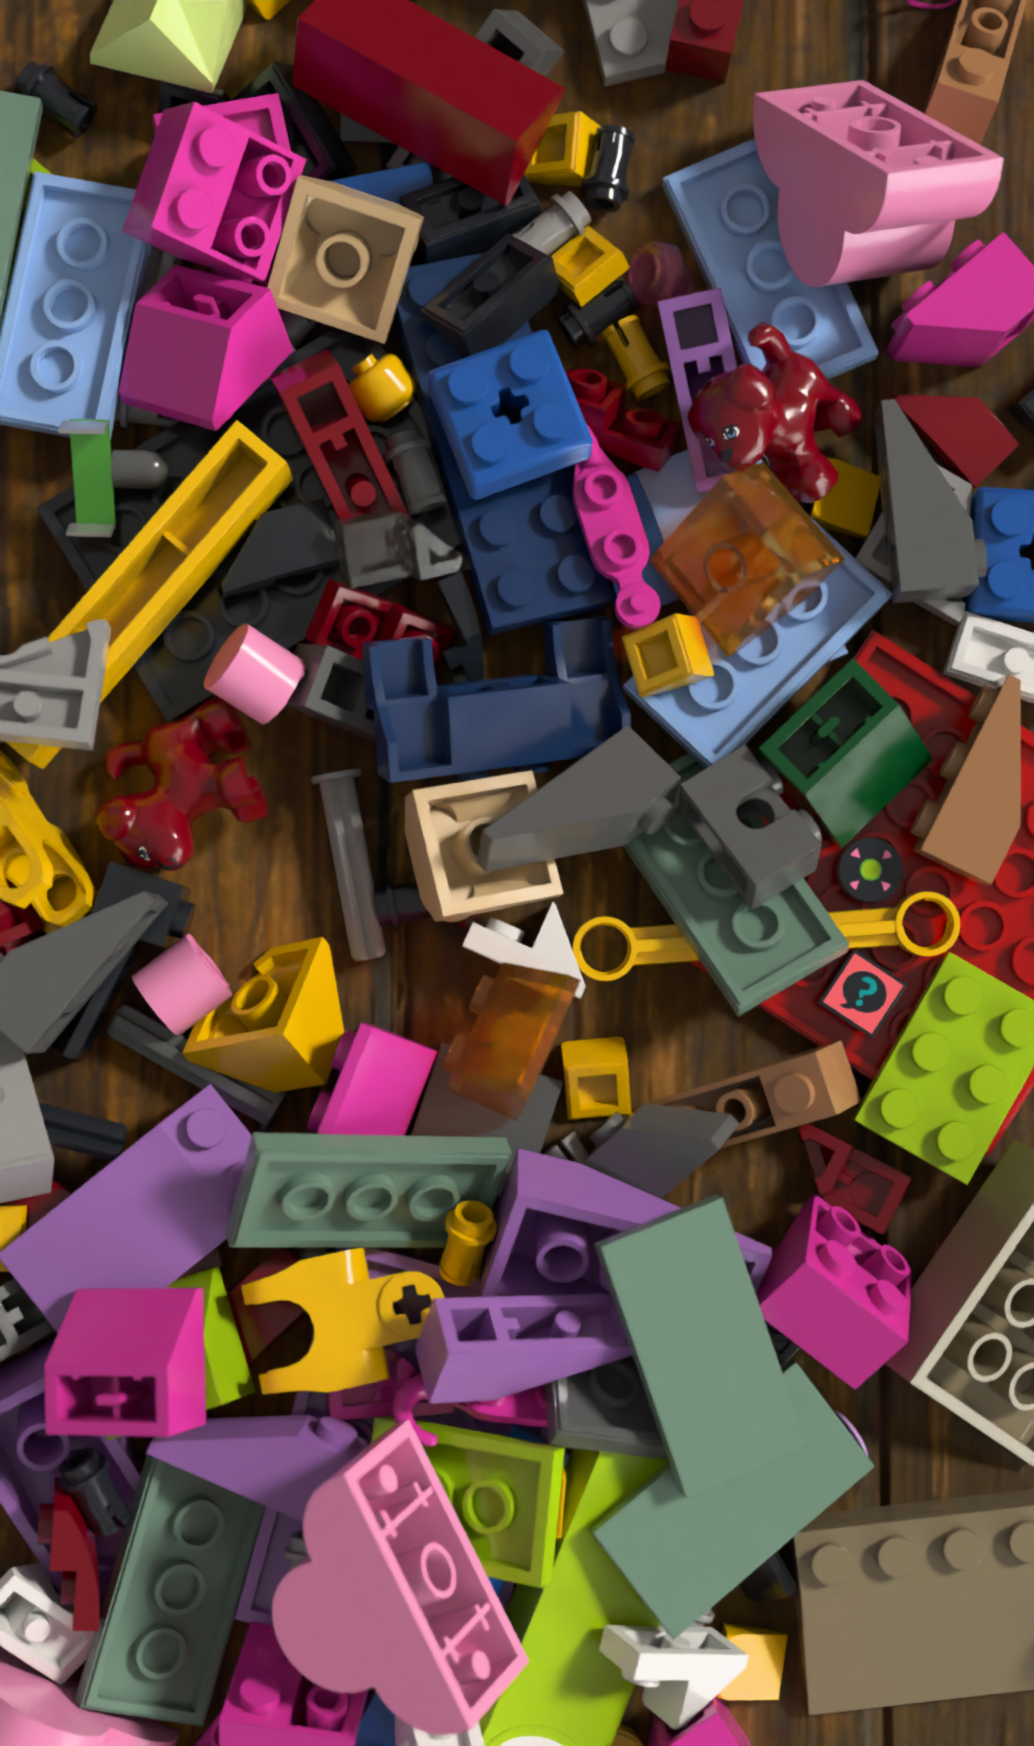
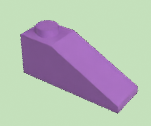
M721 287L659 301L658 306L697 493L760 479L757 463L745 471L735 472L725 469L715 458L710 445L696 438L687 418L695 397L710 379L723 372L737 369Z
M611 1293L434 1298L415 1347L429 1403L493 1401L632 1356Z
M310 1414L206 1418V1424L170 1437H154L146 1454L303 1522L306 1506L313 1493L365 1449L369 1440L358 1436L356 1429L347 1422L327 1416L321 1419Z

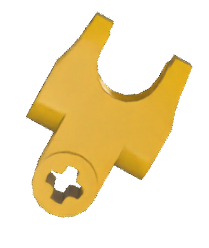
M0 750V899L23 909L31 902L41 918L58 927H65L82 919L93 910L96 902L95 886L66 834L59 827L45 819L29 793L24 777L12 761ZM69 876L76 885L75 898L67 908L56 911L47 897L48 889L52 887V883L56 879ZM6 879L11 881L18 888L10 889L7 885Z
M363 1247L304 1259L277 1274L241 1286L245 1305H260L279 1300H289L299 1304L310 1315L314 1325L313 1344L309 1353L300 1362L272 1369L267 1373L259 1375L262 1394L289 1391L329 1393L389 1379L390 1374L384 1345L419 1338L430 1308H426L422 1311V1322L410 1324L406 1314L396 1315L394 1302L403 1299V1288L408 1285H415L418 1295L429 1294L432 1302L434 1298H445L439 1284L430 1276L418 1271L402 1272L370 1279Z

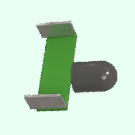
M70 419L69 421H62L58 428V433L70 434L76 523L69 524L66 536L111 537L116 527L113 487L121 489L158 488L168 477V463L160 453L151 450H113L111 458L109 420Z

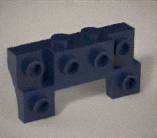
M596 616L544 622L545 673L436 685L432 639L425 636L363 642L366 707L374 711L378 775L393 783L453 775V779L458 781H470L491 777V769L513 767L515 772L530 770L533 773L545 772L551 769V761L585 757L627 725L631 728V713L623 695L616 667L612 638V619Z

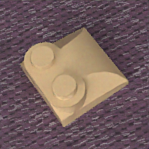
M303 175L299 176L295 184L267 288L271 289L277 308L385 344L412 255L418 245L419 232L424 216L397 203L335 182Z
M532 770L412 790L405 797V836L421 901L435 922H459L471 915L559 897L563 894L555 859L485 872L477 864L483 830L537 791Z

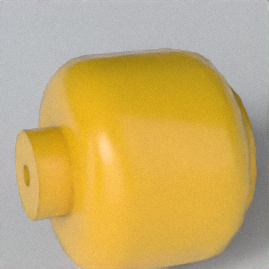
M369 354L352 368L357 376L348 385L362 415L368 421H381L383 423L401 411L415 398V380L396 355L387 354L376 360L372 354Z

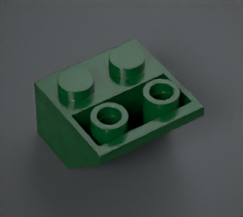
M854 658L753 754L758 762L764 760L776 770L782 781L784 792L812 817L819 828L840 849L933 760L900 705Z

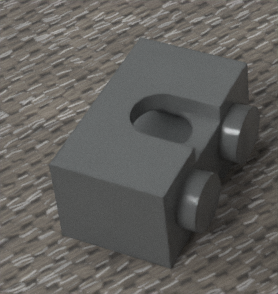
M744 745L681 783L678 811L753 910L816 870L822 845L820 843L822 842V836L815 821L805 810L799 809L796 811L794 809L790 811L779 796L784 792V787L776 770L764 760L758 762L747 746ZM756 814L764 817L770 825L761 829H752L746 827L741 822Z

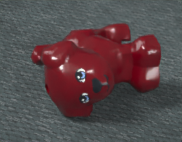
M761 322L749 331L747 340L750 346L762 350L766 361L763 370L761 371L758 367L746 363L739 365L737 369L723 372L710 379L695 397L687 415L688 422L696 438L710 445L715 458L727 470L735 472L745 471L756 464L764 455L769 468L764 477L762 488L776 506L787 507L798 502L812 503L822 499L834 487L839 477L835 466L820 452L816 445L814 433L832 429L837 437L850 434L859 426L862 412L854 399L829 383L820 368L810 357L792 351L780 330L768 323Z
M216 696L207 700L195 711L180 720L163 722L153 726L142 740L121 743L108 751L104 763L108 778L119 779L132 766L147 765L154 776L155 785L151 789L125 796L117 795L112 797L98 808L95 815L100 834L106 839L113 841L119 852L131 866L139 868L161 867L173 872L183 868L195 854L192 822L198 816L218 808L230 809L237 821L242 823L257 822L268 817V805L262 788L255 775L247 776L243 758L239 756L229 759L222 764L214 765L210 761V758L218 749L222 753L229 755H239L251 750L252 746L247 730L237 710L231 704Z

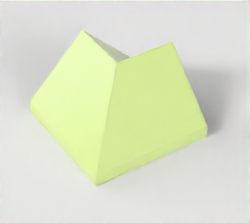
M114 0L90 52V64L213 93L247 10V0Z

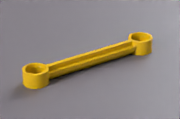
M935 892L909 894L902 898L895 907L827 912L849 942L848 949L898 945L901 949L913 955L936 956L947 951L955 943L960 931V917L956 907L948 898ZM921 899L937 903L943 909L947 919L946 929L942 938L934 945L928 947H920L912 943L906 936L902 926V919L907 908L912 903L921 901ZM596 917L585 922L577 930L572 942V951L579 969L588 977L598 981L616 980L624 976L632 966L700 961L676 924L628 927L624 922L613 917ZM602 923L603 925L612 926L620 930L628 943L627 954L623 963L616 969L607 972H599L592 969L585 962L582 951H579L581 950V943L586 933L596 926H601Z

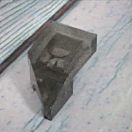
M397 510L333 521L342 583L351 589L410 575L419 580L470 569L469 559L449 547L422 524L410 519Z

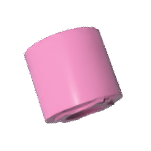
M244 623L229 636L215 656L206 674L204 688L264 725L271 721L287 704L298 682L305 674L306 665L302 659Z
M189 933L132 975L134 984L149 1006L178 1037L232 996L229 988L230 985L223 977L220 969Z

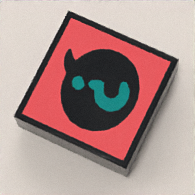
M851 949L816 1003L868 1038H873L908 984L857 950Z

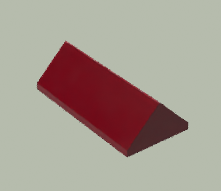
M314 0L297 18L292 83L294 87L504 206L509 205L567 88L409 0Z

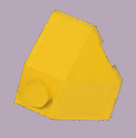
M323 937L272 947L253 963L259 971L258 974L241 986L230 998L194 1024L182 1052V1055L191 1063L274 1093L326 1084L332 1070L331 1064L344 1034L331 950L328 942Z

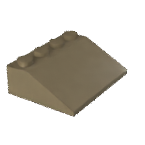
M1014 1139L912 1287L908 1343L885 1364L918 1389L1034 1467V1149Z
M1034 1489L820 1513L788 1541L791 1575L798 1586L796 1588L797 1593L794 1594L807 1712L809 1715L1034 1690Z

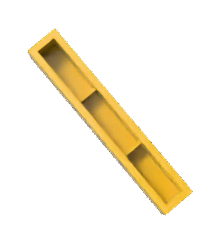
M238 420L234 422L47 638L49 642L87 630L86 623L97 619L108 621L111 634L100 703L251 530L259 516L271 507L294 480L287 461ZM5 741L27 761L41 769H44L62 748Z

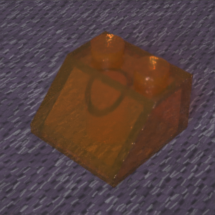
M764 462L753 465L745 471H736L722 476L649 559L650 563L728 657L736 654L804 602L845 560Z
M502 962L495 980L483 975L468 1008L469 1011L479 1015L470 1036L467 1037L457 1032L442 1065L443 1069L452 1072L447 1090L517 1121L528 1102L581 980L567 974Z

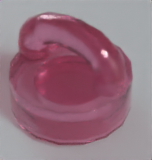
M648 240L642 243L631 260L629 286L639 303L658 306L659 301L693 294L695 287L693 277L683 264L680 250L674 244Z

